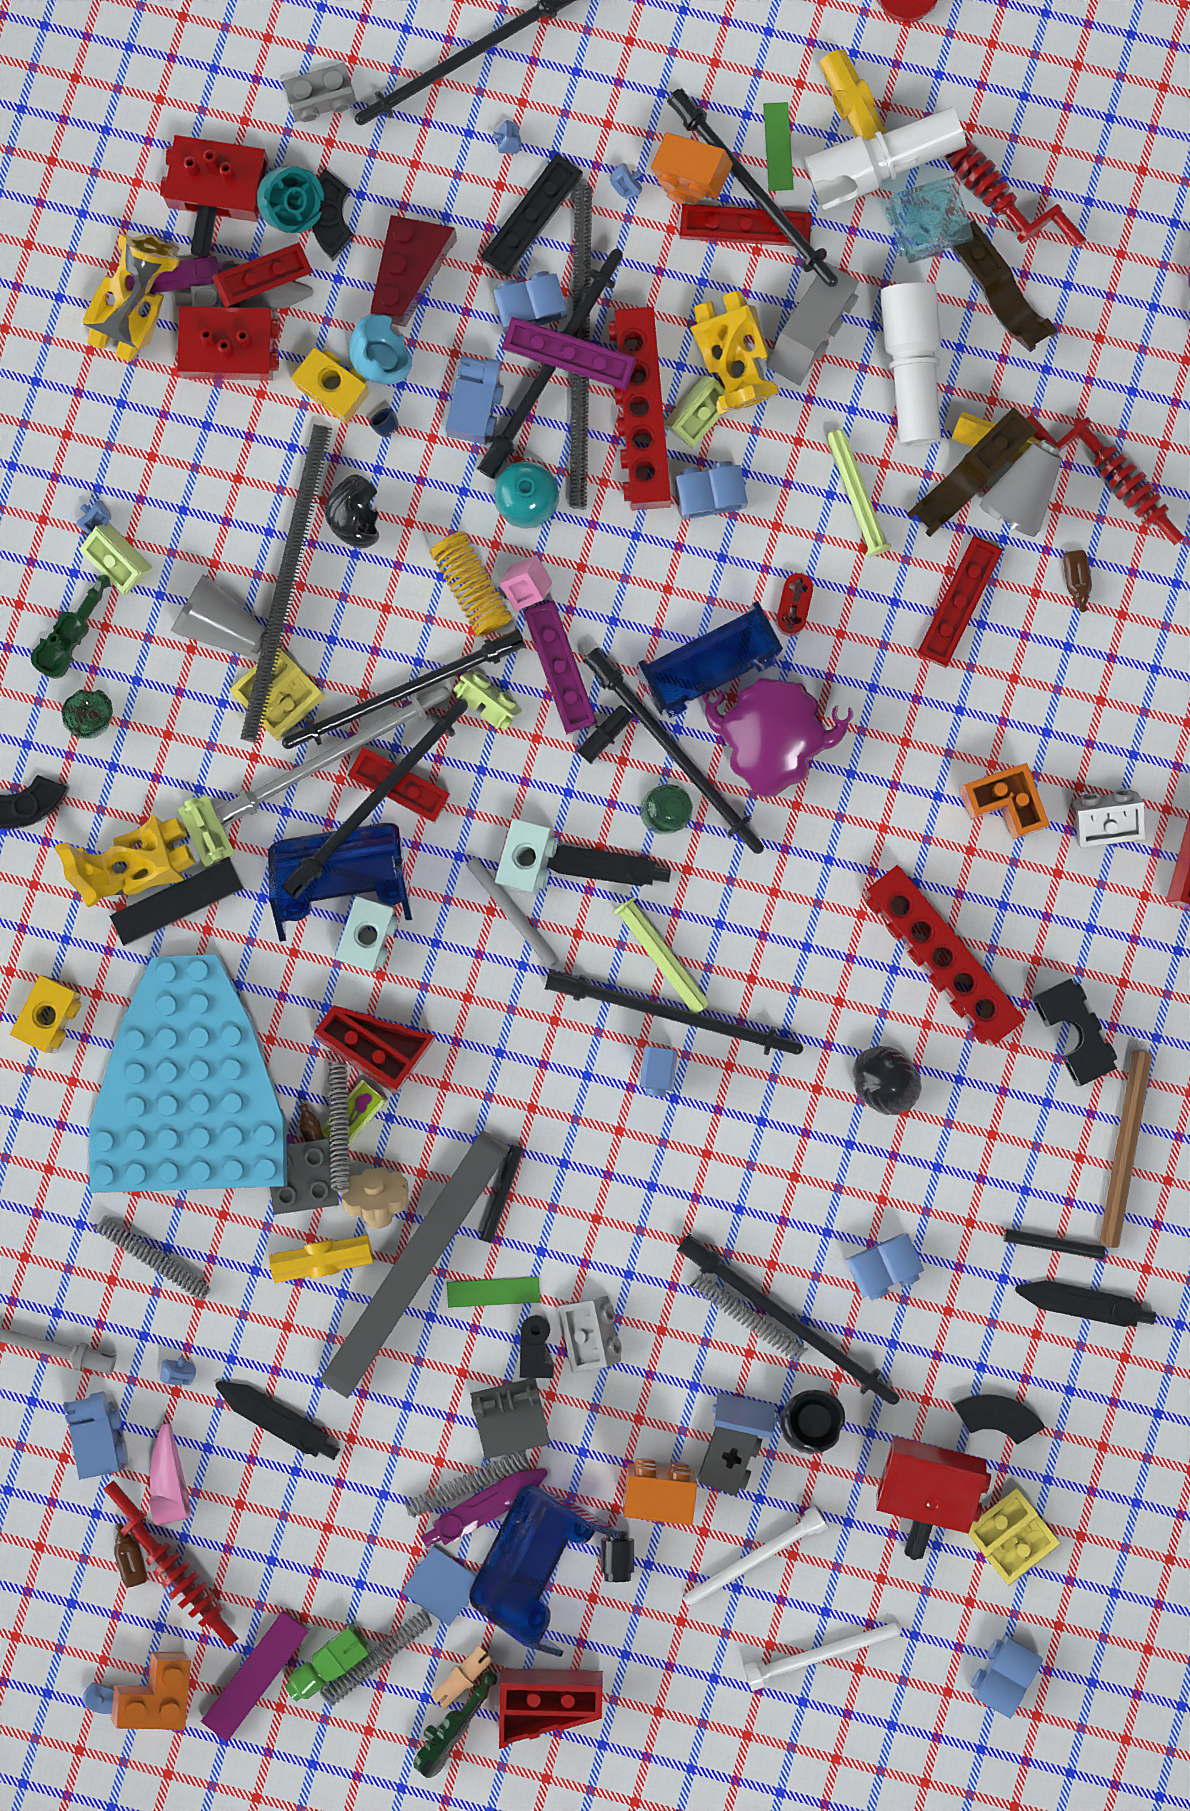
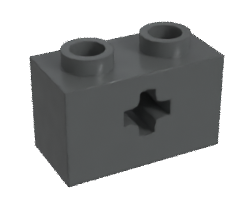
M715 1426L697 1477L698 1483L737 1496L739 1488L746 1489L751 1475V1471L746 1469L750 1457H757L763 1439L759 1438L758 1435ZM732 1448H735L740 1459L732 1460L729 1465L723 1453H730Z

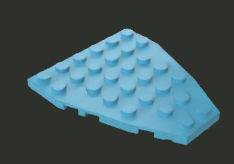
M208 954L151 958L120 1025L89 1125L90 1193L287 1186L286 1117L283 1109H280L274 1091L276 1090L274 1081L270 1079L264 1062L266 1058L253 1020L248 1010L243 1007L237 995L238 991L233 981L229 979L220 955Z

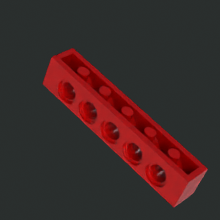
M654 306L614 310V321H608L610 341H616L617 352L637 358L634 371H640L646 377L641 383H632L630 381L627 391L614 387L616 405H622L623 417H617L618 437H625L626 449L620 450L621 469H628L629 481L623 482L624 502L631 501V511L670 508L671 493ZM630 339H637L643 346L637 351H630L625 347V343ZM636 403H643L647 406L648 412L642 416H637L631 412L630 408ZM638 435H645L650 438L651 444L646 448H639L633 443V440ZM641 467H648L654 472V476L649 480H641L637 477L636 471Z
M898 864L864 891L867 896L864 900L866 905L875 915L881 913L889 922L885 926L889 933L897 941L901 938L910 948L907 951L908 956L918 967L922 964L931 974L928 977L930 983L938 992L941 993L944 990L952 999L949 1003L950 1007L961 1019L964 1016L967 1017L973 1025L970 1031L981 1044L987 1042L990 1046L995 1045L1025 1021L1024 1017ZM900 897L906 901L908 908L904 915H897L891 910L890 903L893 898ZM915 923H922L928 928L929 934L925 941H919L913 937L912 927ZM938 948L946 950L950 956L949 963L945 967L938 966L933 960V953ZM958 974H964L970 979L971 987L966 993L959 992L955 988L954 980ZM980 1000L988 1001L992 1007V1013L987 1019L979 1017L976 1013V1004Z

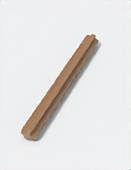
M1137 1050L1132 1053L1101 1229L1100 1245L1111 1248H1118L1120 1245L1150 1074L1152 1054L1145 1051Z

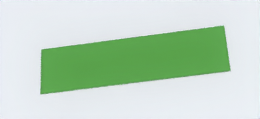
M788 102L765 103L763 107L769 191L794 190Z
M539 1277L447 1282L448 1308L540 1302Z

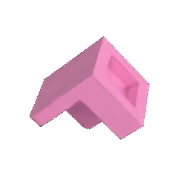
M537 555L510 566L500 582L501 588L515 611L543 600L552 584Z

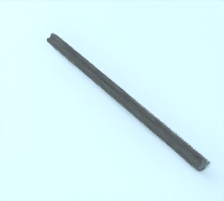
M580 184L575 185L576 204L574 205L576 207L574 209L576 211L574 213L576 215L574 217L576 219L574 221L576 223L574 225L576 227L574 228V231H576L574 232V235H576L574 236L575 264L573 265L575 267L573 268V271H575L573 272V275H575L573 276V279H575L573 280V283H575L573 284V287H575L573 288V291H575L573 292V295H575L573 296V299H575L573 300L574 312L590 287L588 285H591V282H588L591 281V278L588 277H591L589 273L591 271L592 186ZM586 318L575 338L590 341V338H587L590 337V334H587L590 333V330H587L590 329V326H587L590 325V322H587L590 321V318ZM572 373L571 497L569 499L571 500L569 501L571 505L569 507L584 510L586 509L584 506H587V504H584V502H587V500H584V498H587V496H584V494H587L584 491L587 490L584 487L587 486V483H584L587 482V479L584 478L588 476L585 475L588 474V471H585L588 470V467H585L588 466V463H585L588 462V459H585L588 458V455H585L588 454V451H585L588 450V447H585L588 446V443H585L588 442V439H585L588 438V435H585L588 434V431H585V429L588 430V427H585V425L588 426V423H585L588 419H585V417L589 416L585 415L589 413V411H586V409H589V407H586V405H589V403H586V401H589V399H586V397H589V395H586V393H589V391H586V389H589V387H586V385H589L586 381H589V379Z
M313 425L304 463L305 466L303 467L304 470L262 643L263 646L261 647L262 650L260 651V658L258 659L259 662L240 737L241 740L259 744L256 740H260L257 736H261L258 732H262V730L258 728H263L259 724H264L260 720H265L261 716H266L262 712H267L263 708H268L264 704H269L265 700H270L266 696H271L267 692H272L268 690V688H272L269 684H273L270 680H274L271 676H275L271 673L276 672L272 668H277L273 666V664H278L274 660L279 661L275 656L280 657L276 652L281 653L277 648L282 649L278 644L283 645V643L279 642V640H284L280 637H284L281 633H285L282 629H286L283 625H287L283 621H288L284 617H289L285 613H290L286 609H291L287 605H292L288 601H293L289 597H294L290 593L294 594L295 592L291 591V589H296L292 587V585L296 586L293 582H297L293 578H298L294 574H299L295 570H300L296 566H301L297 562H302L298 558H303L299 554H304L300 550H305L301 546L305 547L306 545L302 544V542H307L303 540L307 539L304 535H308L304 531H309L305 527H310L306 523H311L307 519H312L308 515H313L309 511L314 512L310 507H315L311 504L316 503L312 500H316L313 496H317L314 492H318L315 488H319L315 484H320L316 480L321 481L317 476L322 477L318 473H323L319 469H324L320 465H325L321 461H325L322 457H326L323 453L327 454L324 449L328 450V448L324 446H329L325 442H330L326 438H331L327 434H332L328 430H333L323 425Z

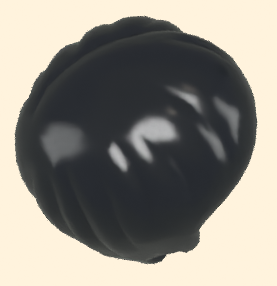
M358 474L347 477L334 489L325 505V518L329 527L339 539L353 547L364 549L374 545L379 539V532L375 527L379 512H374L370 506L371 499L377 494L376 488L367 479Z
M875 1046L863 1051L854 1062L853 1075L856 1093L867 1105L884 1115H899L910 1110L919 1099L922 1090L921 1076L913 1063L897 1049L887 1046Z
M822 1390L803 1391L793 1396L781 1411L780 1429L783 1438L793 1449L800 1453L810 1455L827 1451L834 1447L839 1440L840 1430L844 1426L846 1419L845 1410L839 1399Z

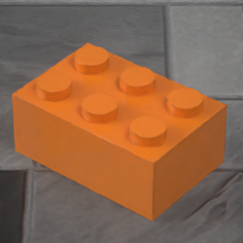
M636 1458L635 1463H628L623 1500L624 1517L693 1525L697 1492L695 1471L690 1470L688 1464L669 1462L668 1467H661L655 1465V1460Z

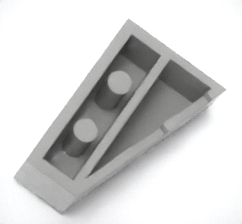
M827 262L825 263L838 278L837 285L834 287L827 286L817 274L780 332L767 364L769 369L801 386L815 360L820 361L829 346L827 340L830 335L833 337L837 335L844 322V319L841 318L844 311L850 314L859 298L854 293L860 281Z

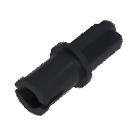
M618 706L600 726H595L596 730L576 751L589 764H592L610 743L615 744L614 739L633 720L634 716L626 707Z

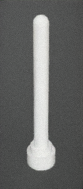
M816 1505L804 1511L805 1515L800 1518V1523L687 1592L684 1596L685 1603L687 1605L696 1604L807 1534L811 1536L815 1533L820 1535L828 1530L829 1526Z
M891 1623L766 1665L764 1662L757 1664V1661L744 1664L751 1691L764 1688V1684L770 1682L769 1678L896 1637L901 1634L902 1628L898 1623Z

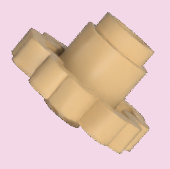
M385 1168L366 1169L363 1171L362 1176L352 1175L348 1181L350 1185L342 1187V1189L350 1188L349 1191L343 1192L341 1196L343 1209L351 1217L361 1216L366 1225L373 1229H381L388 1226L392 1222L394 1214L400 1213L409 1203L407 1179L400 1172L388 1173Z

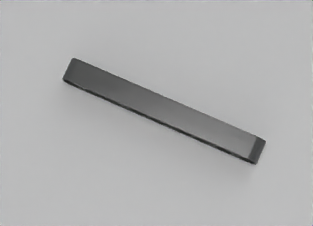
M481 1131L319 1381L346 1399L349 1398L510 1150L509 1146L486 1131Z

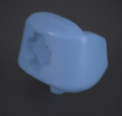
M506 120L501 124L498 132H493L492 138L498 139L499 153L517 154L520 151L521 137L518 124Z
M622 163L610 175L612 186L625 199H630L642 192V186L636 180L641 176L639 170L631 174L627 165Z
M97 501L91 509L84 504L80 509L86 515L78 519L76 524L90 535L96 526L108 525L111 520V514L103 501Z
M179 1357L178 1361L165 1359L161 1364L160 1380L166 1384L190 1385L195 1378L196 1368L192 1363L185 1362L186 1359L184 1357Z
M92 1682L84 1691L82 1701L87 1708L94 1712L110 1714L112 1712L114 1690Z

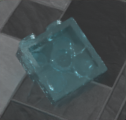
M954 176L891 194L890 206L886 207V215L889 225L891 227L897 226L900 236L895 238L896 247L900 257L906 256L908 263L939 255L943 249L973 240V233Z

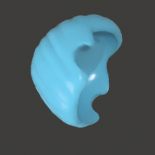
M370 314L361 318L353 330L349 345L351 363L355 370L367 380L386 385L399 383L408 376L412 367V359L406 350L403 334L398 335L392 330V318L390 316Z

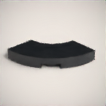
M324 169L318 178L324 193V201L320 200L319 211L321 215L319 220L313 225L312 230L323 252L334 261L354 238L353 233L345 225L343 218L344 204L351 192L341 181Z
M37 775L32 784L20 793L7 796L0 794V829H20L42 821L58 808L70 788Z
M976 1394L952 1403L970 1433L982 1429L998 1430L1007 1434L1018 1445L1046 1428L1029 1408L1008 1397L994 1394Z

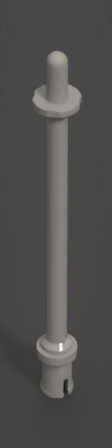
M440 687L420 699H417L414 693L411 694L410 699L412 703L254 792H246L245 789L238 792L240 796L214 809L217 818L225 828L228 824L248 813L253 815L257 813L256 809L261 802L411 718L420 715L423 720L428 719L424 711L447 699L450 695L449 689Z
M0 1328V1342L70 1360L71 1364L74 1365V1369L77 1370L87 1368L110 1376L114 1370L117 1354L88 1348L89 1345L86 1343L70 1347Z

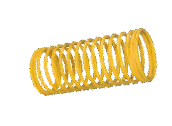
M460 531L435 544L430 549L429 554H431L433 560H437L436 566L440 567V573H444L443 579H447V585L451 586L450 591L455 592L454 598L458 599V605H462L461 611H466L465 617L469 618V624H473L472 630H475L474 634H476V637H482L508 623L513 615L511 611L502 612L507 608L506 604L498 606L503 602V598L494 600L499 596L500 592L491 593L496 589V585L489 586L493 581L492 579L484 580L489 576V573H482L485 570V566L478 567L482 560H475L478 554H471L475 548L468 547L471 541L467 540L466 532ZM446 558H449V559H448L446 562H444L443 564H439V562H440L441 560L446 559ZM453 564L449 569L442 570L445 566ZM459 569L452 576L446 577L449 572ZM462 576L456 582L450 583L452 579ZM466 582L459 589L453 590L456 585ZM470 588L463 595L457 596L460 591ZM473 595L467 601L461 602L463 598ZM477 601L470 608L464 609L467 604ZM483 606V607L480 608L478 611H476L474 614L468 615V613H469L471 610H474V609H477V608ZM486 613L478 620L472 621L474 617Z

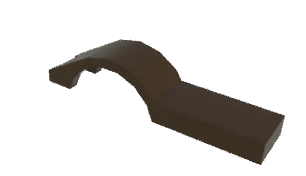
M975 220L947 237L948 246L984 292L989 306L1001 325L1015 340L1029 352H1032L1036 349L1035 344L1048 336L1053 338L1058 335V331L1048 318L1044 319L1039 316L1027 303L1016 284L1011 268Z
M1013 407L964 456L952 472L927 496L920 500L907 515L911 519L917 515L929 528L925 533L931 537L966 505L1038 430Z

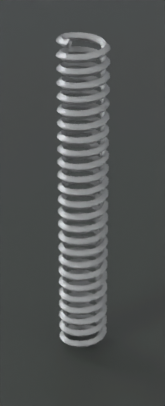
M329 1062V1106L331 1107L329 1109L331 1112L329 1114L331 1117L329 1119L331 1122L329 1126L331 1127L330 1152L332 1153L330 1155L332 1158L330 1160L332 1163L330 1165L332 1168L330 1170L332 1173L330 1176L332 1178L331 1188L334 1191L347 1192L350 1188L340 1189L334 1186L346 1187L350 1185V1182H348L350 1180V1177H348L350 1167L347 1166L350 1162L346 1161L350 1159L347 1156L350 1153L347 1151L350 1148L348 1146L350 1142L347 1140L350 1138L347 1135L349 1133L347 1130L349 1126L346 1125L349 1123L346 1120L349 1118L346 1115L349 1113L347 1110L349 1107L347 1105L349 1102L347 1100L349 1097L347 1093L349 1091L346 1089L348 1088L346 1084L348 1082L346 1079L348 1077L346 1074L348 1072L346 1069L348 1065L344 1063L332 1065Z
M104 1215L96 1226H92V1229H97V1233H101V1236H106V1239L110 1238V1242H114L115 1245L119 1244V1248L123 1247L124 1251L128 1250V1254L132 1253V1257L136 1256L137 1260L141 1259V1263L145 1262V1265H150V1268H154V1271H158L159 1274L163 1273V1277H167L168 1280L172 1279V1283L176 1282V1286H180L181 1289L185 1288V1292L189 1291L190 1295L194 1294V1298L198 1297L199 1301L203 1300L211 1291L210 1288L206 1290L208 1283H205L201 1288L204 1280H201L196 1286L199 1277H196L191 1284L195 1274H192L187 1280L191 1273L190 1271L183 1277L186 1268H183L178 1275L182 1265H179L174 1271L177 1262L169 1269L173 1259H170L164 1267L169 1258L166 1256L161 1262L164 1257V1253H162L156 1260L160 1253L159 1250L151 1258L155 1247L146 1256L151 1244L142 1252L147 1243L143 1242L138 1249L142 1242V1239H139L133 1247L138 1236H135L129 1243L133 1233H130L124 1241L129 1230H126L119 1239L125 1228L122 1227L116 1234L120 1227V1224H117L111 1232L116 1221H113L106 1230L111 1222V1218L101 1228L107 1215Z
M703 1273L699 1274L689 1285V1288L694 1286L693 1291L699 1288L698 1294H701L704 1290L702 1297L708 1294L706 1300H710L713 1296L711 1304L718 1298L715 1307L722 1302L719 1307L720 1310L727 1304L724 1313L730 1309L728 1316H731L735 1311L732 1318L735 1319L739 1315L737 1322H740L744 1317L741 1325H744L749 1319L745 1327L749 1328L753 1323L750 1332L756 1328L755 1335L762 1329L759 1338L767 1331L763 1341H766L770 1336L767 1341L770 1344L775 1338L772 1347H775L779 1342L776 1350H779L784 1344L780 1351L783 1353L789 1346L785 1353V1356H788L793 1350L789 1359H792L798 1352L794 1363L808 1350L803 1345H799V1342H795V1338L791 1339L790 1335L786 1336V1332L782 1333L781 1329L777 1330V1326L773 1327V1323H769L768 1320L764 1321V1317H760V1314L751 1311V1307L747 1308V1304L743 1305L742 1301L738 1302V1298L734 1299L733 1295L729 1296V1292L725 1293V1289H721L720 1286L716 1287V1283H712V1279L708 1280L707 1276L703 1277Z
M520 1451L517 1452L519 1460L515 1453H512L514 1462L510 1455H507L509 1464L505 1457H503L504 1466L498 1459L499 1468L493 1461L494 1470L490 1464L487 1465L489 1472L483 1466L485 1476L481 1469L478 1468L480 1478L476 1471L473 1470L475 1480L471 1473L468 1472L470 1482L466 1475H463L465 1484L461 1477H458L460 1486L456 1479H454L453 1482L456 1490L452 1482L449 1481L448 1484L451 1492L447 1484L444 1483L443 1486L446 1494L442 1486L439 1485L438 1488L441 1496L437 1488H434L437 1500L431 1490H429L432 1502L426 1492H424L427 1504L421 1494H419L422 1506L417 1497H414L417 1508L413 1500L409 1499L412 1511L408 1502L405 1501L404 1504L408 1516L411 1515L413 1518H416V1515L421 1516V1512L425 1514L426 1510L430 1512L431 1508L435 1509L436 1506L440 1507L441 1504L450 1503L456 1497L460 1498V1495L465 1496V1492L469 1494L470 1490L474 1492L475 1488L479 1490L480 1486L484 1487L485 1484L489 1485L490 1482L494 1483L495 1480L504 1479L505 1475L509 1476V1472L514 1474V1470L518 1472L519 1468L522 1470L524 1466L528 1468L529 1462L526 1451H522L523 1456Z
M421 1609V1613L427 1621L417 1612V1617L422 1621L423 1625L416 1616L412 1617L420 1630L411 1619H408V1622L415 1632L407 1623H404L411 1636L403 1626H400V1630L407 1640L399 1630H396V1634L401 1638L402 1642L392 1633L391 1636L398 1643L399 1647L388 1636L387 1639L395 1650L391 1648L386 1640H383L390 1653L382 1643H379V1647L386 1657L378 1647H375V1651L382 1660L371 1650L372 1656L368 1654L366 1656L368 1660L365 1657L362 1659L369 1670H367L362 1661H359V1666L357 1664L354 1665L356 1671L351 1668L350 1672L347 1671L345 1673L347 1677L343 1674L341 1678H337L338 1683L333 1681L334 1687L329 1684V1689L325 1688L324 1690L325 1693L321 1691L320 1695L327 1704L335 1706L336 1702L339 1703L340 1699H344V1695L347 1696L348 1692H352V1688L356 1689V1686L364 1682L365 1678L373 1675V1671L377 1672V1669L381 1668L382 1664L385 1665L386 1661L394 1658V1654H398V1651H402L403 1647L406 1648L407 1644H411V1640L415 1641V1637H419V1633L423 1634L424 1630L431 1627L432 1622L425 1610Z

